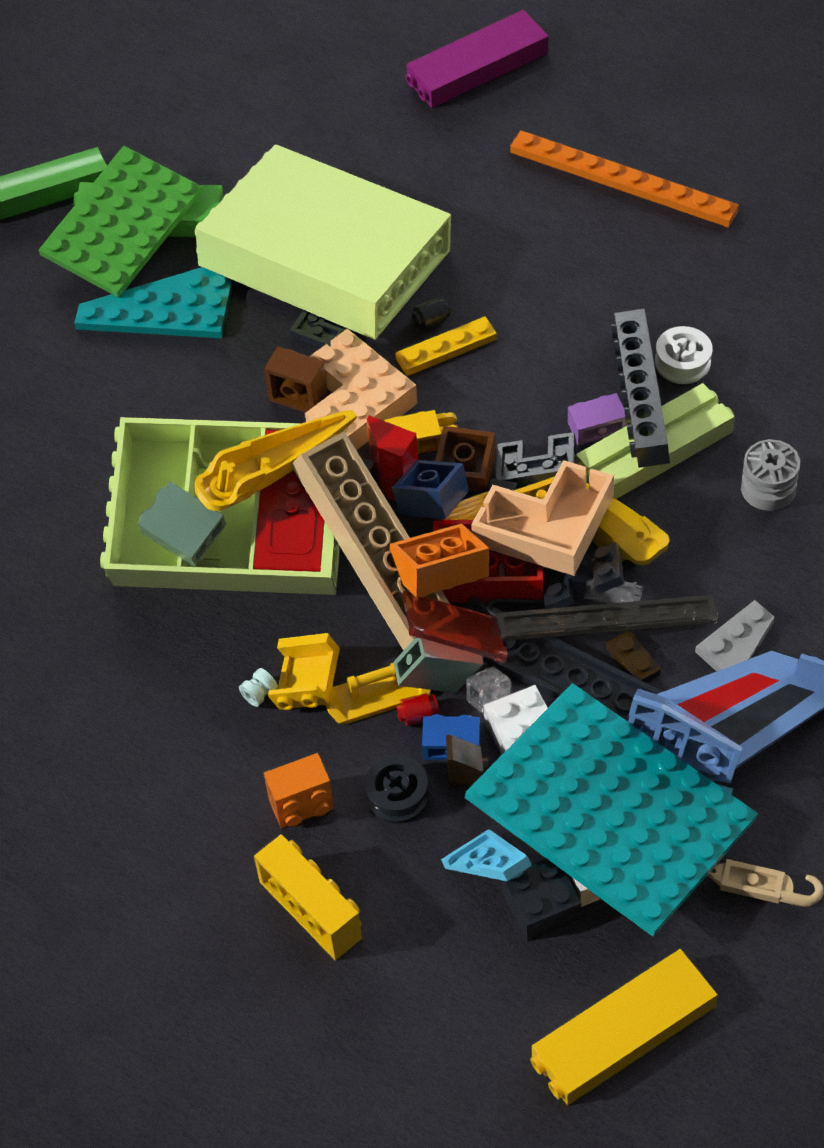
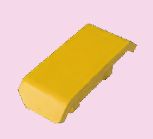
M391 663L390 666L360 676L348 677L345 684L332 686L330 701L326 707L328 713L337 723L349 724L395 709L396 706L400 705V699L424 693L429 695L430 690L398 686L394 663Z

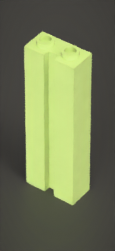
M702 383L661 406L668 441L670 464L638 468L637 457L631 458L629 442H634V440L628 439L627 426L576 454V464L586 467V482L588 484L591 469L614 475L613 498L617 499L733 433L735 416L729 407H725L722 403L718 404L719 399L716 393L709 390Z

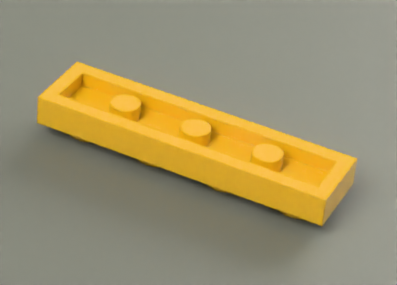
M482 317L395 353L396 360L406 376H409L497 340V333L487 318Z

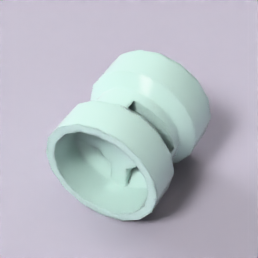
M262 668L253 673V678L250 681H244L239 686L243 697L255 707H258L264 701V697L269 694V690L278 689L274 678Z

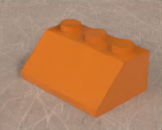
M463 524L390 544V551L402 583L416 598L425 597L441 590L452 589L461 584L472 583L489 576V547Z

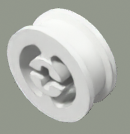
M685 326L671 328L662 333L657 340L655 367L658 373L668 381L678 384L697 382L704 378L710 370L712 343L707 335L698 329Z

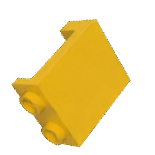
M328 633L279 639L277 649L284 656L278 689L269 690L268 697L282 710L328 705L340 647Z

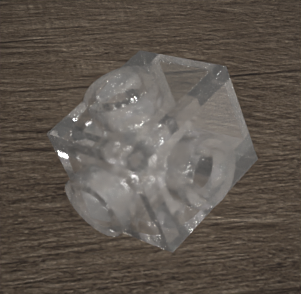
M494 666L466 678L467 701L483 714L485 704L510 695V679Z

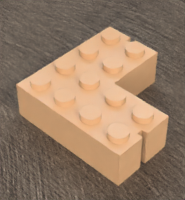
M346 329L331 340V346L326 344L310 356L324 361L327 389L332 394L305 413L306 422L337 412L353 410L357 418L344 431L356 450L369 441L367 418L369 415L384 421L396 416L401 417L417 405L416 384L349 329Z
M563 460L543 500L492 485L483 502L484 507L480 508L471 524L472 533L488 546L489 550L574 576L614 497V475L591 469L589 472V489H586V467Z

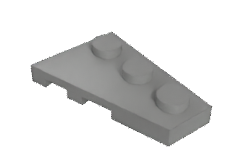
M754 600L698 644L695 653L716 671L751 659L774 623V616Z

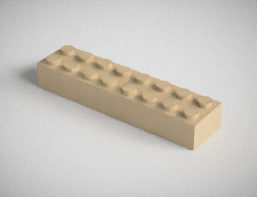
M345 431L302 453L291 464L403 651L419 633L435 634L459 619L442 590L425 597L416 598L403 585L390 551V544L409 539V536Z

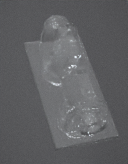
M594 578L586 582L587 589L584 599L637 610L644 586L637 585V582L630 583L624 581L623 585L599 594L594 586Z

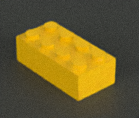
M281 834L254 855L259 881L336 961L362 939V923L359 919L360 910L350 898L346 900L340 894V889L333 880H326L321 875L320 868L313 860L307 861L301 855V849L293 840L288 842Z

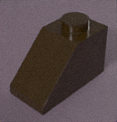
M446 735L449 787H471L488 770L487 757L482 758L480 746L453 735Z

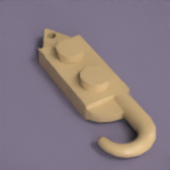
M728 859L726 863L716 865L708 874L720 886L722 891L774 903L783 902L801 907H811L816 905L824 894L821 882L814 876L806 875L805 877L815 887V892L807 896L793 893L792 880L785 872Z

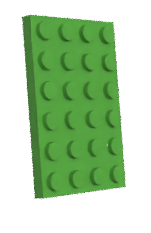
M123 146L40 247L39 253L44 258L119 298L202 194V186Z

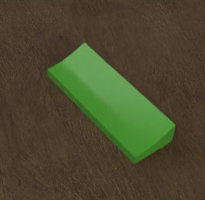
M98 147L0 176V220L74 197V193L79 190L80 182H94L107 167Z

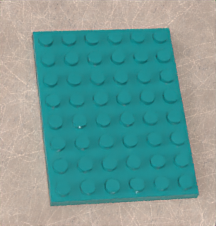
M573 683L465 794V799L652 937L655 936L753 824L758 815L753 809Z

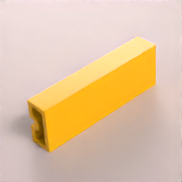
M679 949L533 1044L531 1064L539 1075L544 1073L545 1076L550 1078L551 1082L548 1083L551 1092L557 1099L562 1098L568 1106L716 1007L717 994L683 951Z

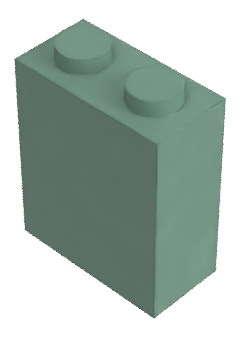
M169 482L166 487H162L158 491L151 508L144 510L141 514L138 526L142 534L196 567L226 526V521L223 514L207 509L199 499Z
M419 633L393 663L398 686L456 693L483 665V656L480 652L478 640Z

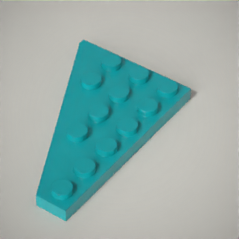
M201 267L125 290L119 298L111 294L81 303L78 307L75 327L79 330L222 338L234 280Z

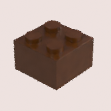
M277 346L264 368L269 401L306 413L324 400L328 394L324 361Z
M443 426L435 461L463 463L469 491L487 492L497 452L495 433Z

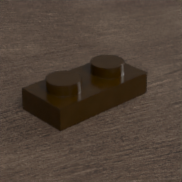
M630 630L606 642V649L625 673L645 683L660 675V667Z

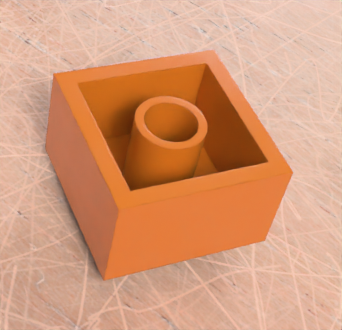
M318 753L264 772L269 802L280 828L296 826L302 820L313 816L325 815L329 810L334 809L330 780Z

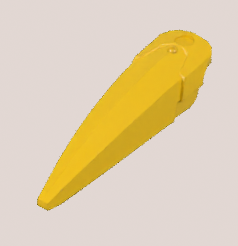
M353 410L337 412L224 449L216 454L207 470L196 478L194 485L195 493L200 502L212 511H222L249 499L254 493L292 472L291 464L302 453L341 434L356 420L357 415Z
M586 483V489H589L588 483ZM615 498L612 499L592 539L598 547L616 542L621 549L622 562L627 559L634 564L642 566L650 564L665 552L670 541L668 534L648 518L640 516Z

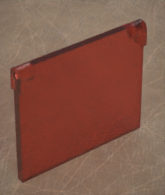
M403 591L402 599L409 624L408 631L410 636L492 658L502 663L506 662L508 652L503 645L495 617L428 597L416 598L411 592Z

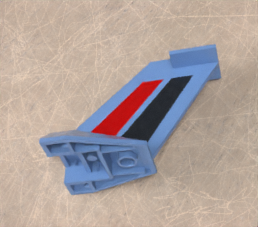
M769 651L659 694L637 689L630 708L628 722L711 781L731 783L736 768L824 710V660L802 653L800 659Z

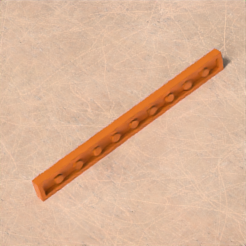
M521 130L510 145V153L728 228L738 213L739 204Z

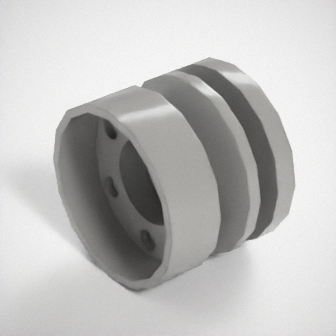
M771 439L759 441L748 449L744 459L741 492L744 499L751 506L760 510L774 511L782 509L792 502L796 495L800 469V458L797 451L785 442Z

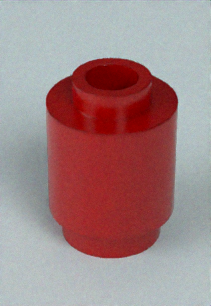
M427 693L403 698L400 699V705L396 706L398 719L400 722H405L406 726L423 723V716L439 715V708L434 694L427 695Z

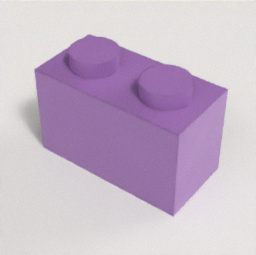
M617 393L608 396L604 395L586 402H579L568 407V425L575 434L578 446L604 439L627 426L624 407Z

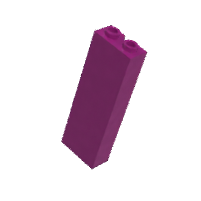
M521 10L407 63L406 81L410 87L415 88L421 100L426 101L433 108L548 54L549 36L524 10Z

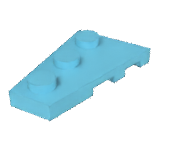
M489 829L441 859L445 869L503 881L519 877L524 870L532 866L527 855Z

